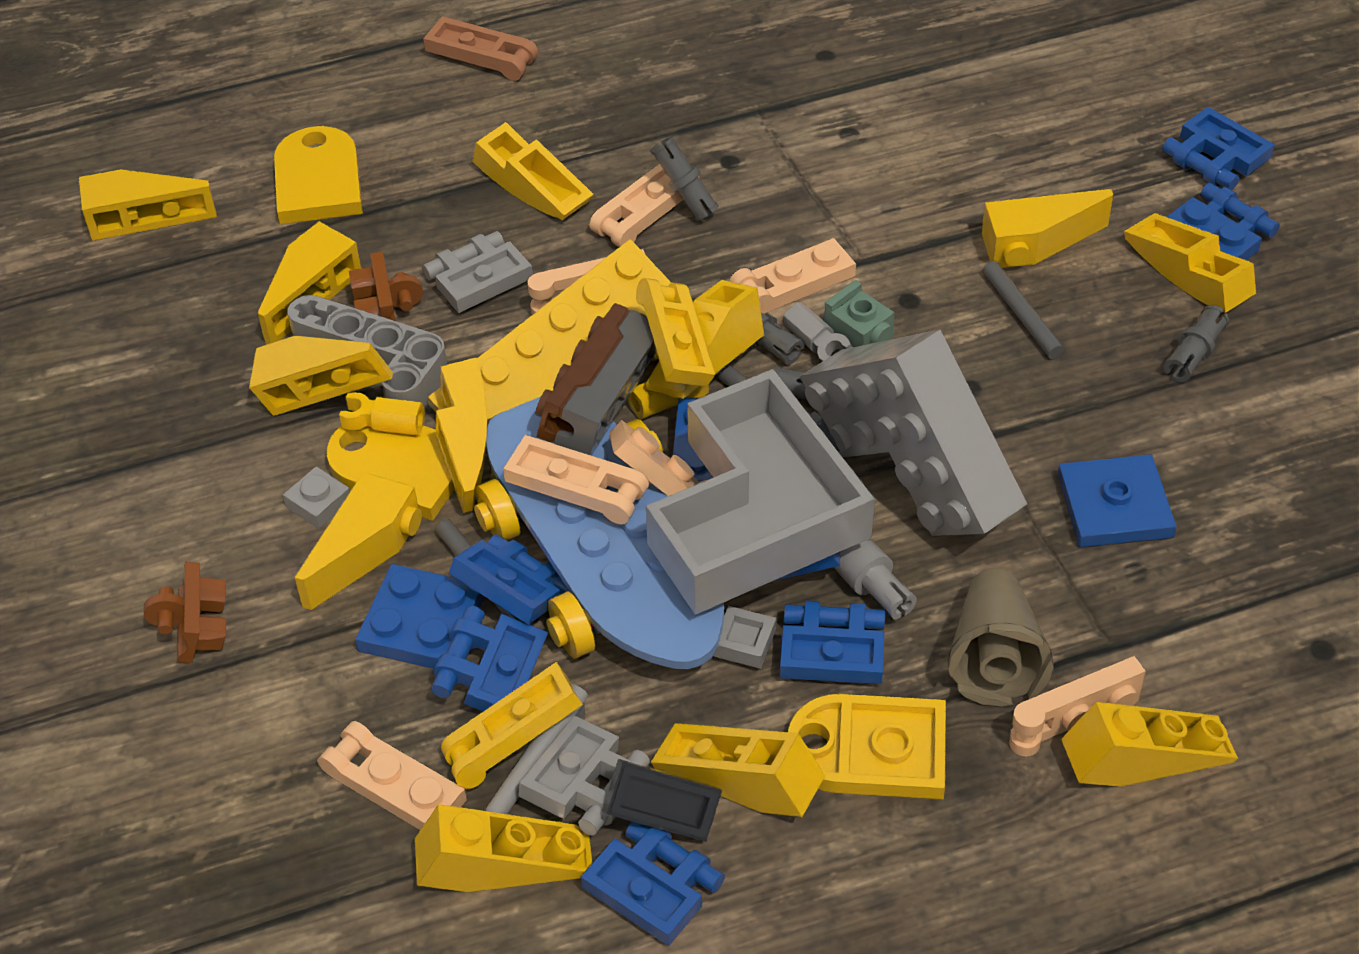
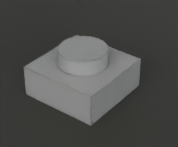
M315 467L283 494V498L288 509L317 528H321L337 513L349 495L350 488L320 468Z
M728 606L724 615L720 642L713 656L761 669L776 631V618Z

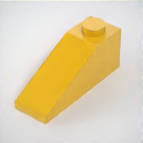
M122 169L79 177L82 211L92 241L217 217L207 180Z
M1112 189L985 202L982 237L990 262L996 261L1001 268L1034 265L1108 227L1113 200Z
M319 221L289 244L258 310L265 344L280 341L292 331L288 317V307L295 299L312 295L330 300L351 283L349 271L361 269L357 243Z
M292 336L256 348L249 388L270 413L275 416L390 380L393 377V372L371 343Z
M362 473L294 577L303 608L312 610L397 554L409 535L413 536L416 534L421 524L422 511L418 507L415 487L370 473Z
M675 723L651 761L656 770H664L670 774L716 786L722 790L721 797L755 811L803 817L825 778L823 771L799 733Z

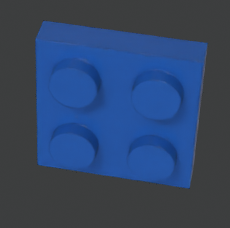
M391 564L355 639L357 650L366 654L434 669L438 658L447 653L452 642L449 634L455 621L463 617L467 607L475 606L480 608L484 596L471 590L465 583L455 577Z

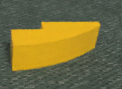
M506 122L476 142L472 162L506 191L545 214L564 220L593 198L594 194L537 139L528 144Z
M1156 213L1124 231L1125 239L1161 275L1181 290L1207 305H1216L1223 309L1222 312L1226 313L1256 294L1254 263L1221 252L1218 235Z
M477 358L440 366V392L446 408L436 410V436L463 513L473 511L477 498L476 487L481 485L486 453L487 405L484 383Z

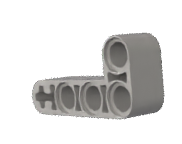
M302 296L295 299L289 305L288 317L293 336L371 343L393 372L392 379L382 382L384 397L422 402L426 414L431 407L427 403L428 396L440 387V366L447 365L444 341L440 336L318 296Z

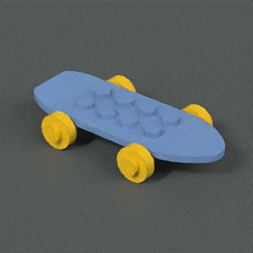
M540 397L491 418L487 426L486 445L490 466L496 479L476 487L478 504L474 505L475 514L485 532L490 530L492 535L497 534L507 541L520 535V526L517 518L520 515L569 590L548 600L550 618L546 620L554 643L558 647L563 646L567 653L573 659H576L595 650V641L592 629H594L596 634L601 633L615 645L632 655L665 667L691 669L701 666L710 660L718 648L723 631L724 602L695 615L647 545L646 505L668 496L649 481V487L643 497L635 500L633 503L635 510L626 524L620 525L611 522L603 513L505 482L503 468L523 437L528 435L540 439L536 436L541 417L535 415ZM635 419L626 423L634 430L642 427L648 431L659 443L660 447L658 449L663 452L658 436L654 431H649L642 420ZM613 421L591 456L632 468L613 452L609 433L616 426V423ZM607 486V488H606L607 490H610V491H613V492H616V493H617V491H618L617 488H613V487H610V486Z

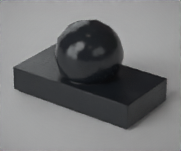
M618 759L602 811L607 815L707 842L722 790L716 786L670 774L664 770H656Z

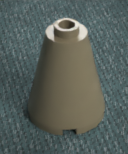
M1003 569L982 571L972 579L949 653L948 671L950 677L958 684V691L964 697L982 705L999 707L1013 705L1012 698L1028 694V699L1037 696L1050 682L1054 668L1051 649L1018 579L1012 573Z

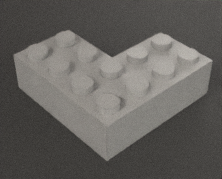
M940 329L843 349L800 375L805 386V395L809 404L823 418L842 457L890 453L896 465L895 472L897 478L910 492L917 506L918 519L929 530L931 536L985 534L1027 505Z
M771 369L688 403V443L713 478L646 505L647 545L696 615L872 537L875 498L777 373Z

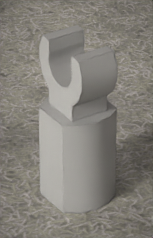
M796 302L783 315V325L797 338L801 339L811 351L818 353L822 362L831 357L833 351L837 349L853 348L847 337L843 334L834 333V330L803 302Z

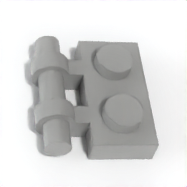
M498 231L486 236L478 234L470 238L467 245L452 252L449 249L443 250L435 254L434 260L422 265L425 277L429 281L436 278L437 289L458 313L528 281L529 277L533 275L532 265L510 241L504 244L503 237Z
M574 716L519 782L518 796L565 819L575 805L584 809L586 812L578 822L579 827L584 833L595 835L603 825H609L615 819V816L607 815L602 809L618 759L648 767L650 759L640 750H634L627 759L616 754L619 736ZM599 774L610 779L603 790L592 785Z

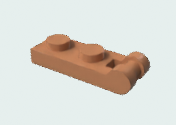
M443 16L423 38L425 51L500 71L511 81L519 80L526 71V65L531 64L539 53L535 43L528 39Z

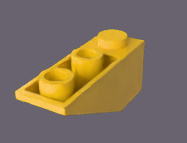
M721 280L693 302L715 374L719 373L723 367L764 336L757 287ZM660 360L646 383L648 390L667 394L672 398L682 399L692 394L699 387L696 385L667 382Z
M1095 702L1061 739L1078 782L1086 784L1122 787L1234 763L1238 759L1228 738L1227 730L1217 715Z
M438 804L415 837L417 886L475 892L579 879L592 864L589 835L584 833L579 825Z

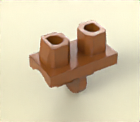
M383 251L371 253L372 267L349 271L354 306L356 309L396 321L393 307L401 308L403 311L411 310L423 297L422 284L415 276L404 272L395 274V277L388 281Z
M185 561L184 584L179 586L178 595L174 594L173 588L165 586L159 589V594L151 596L144 603V618L148 623L158 626L159 633L170 634L173 632V626H177V662L192 663L195 650H222L226 637V619L224 617L200 616V611H223L226 597V580L200 577V563Z

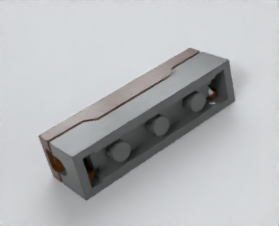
M614 303L604 318L601 316L596 317L589 331L588 341L581 339L574 350L571 365L569 366L564 363L560 368L554 382L553 391L545 389L541 395L535 411V415L541 417L536 437L587 455L593 454L655 358L657 350L646 315L632 309L630 311L627 307Z

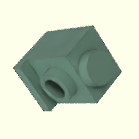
M854 280L825 302L824 322L834 330V333L843 334L847 337L853 347L891 340L894 335L895 312L863 292L862 284Z

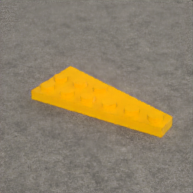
M631 239L477 358L485 389L487 425L495 415L541 397L545 389L553 391L556 376L564 363L569 366L571 365V359L581 339L588 341V334L596 317L601 316L604 318L614 303L627 307L630 311L632 309L646 315L644 306L639 305L636 300L637 286L642 278L658 280L660 285L668 286L671 283ZM657 351L653 361L659 359ZM440 387L429 395L427 403L435 412L436 410L446 408Z

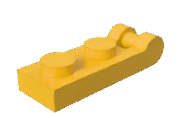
M642 278L637 286L636 300L639 305L644 306L665 380L667 382L707 387L714 378L715 372L687 285L672 282L668 286L660 285L658 280Z
M557 662L452 732L443 740L441 750L447 763L452 765L451 772L459 787L471 789L479 786L484 781L488 769L519 750L529 741L583 705L567 675Z

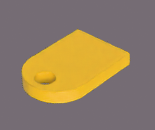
M327 126L308 127L293 132L279 143L274 154L277 214L280 224L363 214L358 157L355 143L347 133ZM314 144H322L321 146L314 148L309 147Z
M423 425L420 436L375 431L372 427L368 426L354 431L340 426L328 442L327 458L333 478L349 487L350 491L363 472L415 487L418 507L422 511V517L433 521L455 490L436 436V430ZM355 442L365 444L362 448L355 451L344 449L347 445Z
M832 694L821 696L808 702L792 718L788 732L799 733L801 738L810 734L822 736L828 742L825 746L818 749L808 748L825 775L818 789L842 794L944 800L946 700Z

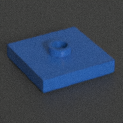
M1152 454L1059 464L1057 475L1079 547L1174 538L1177 526Z

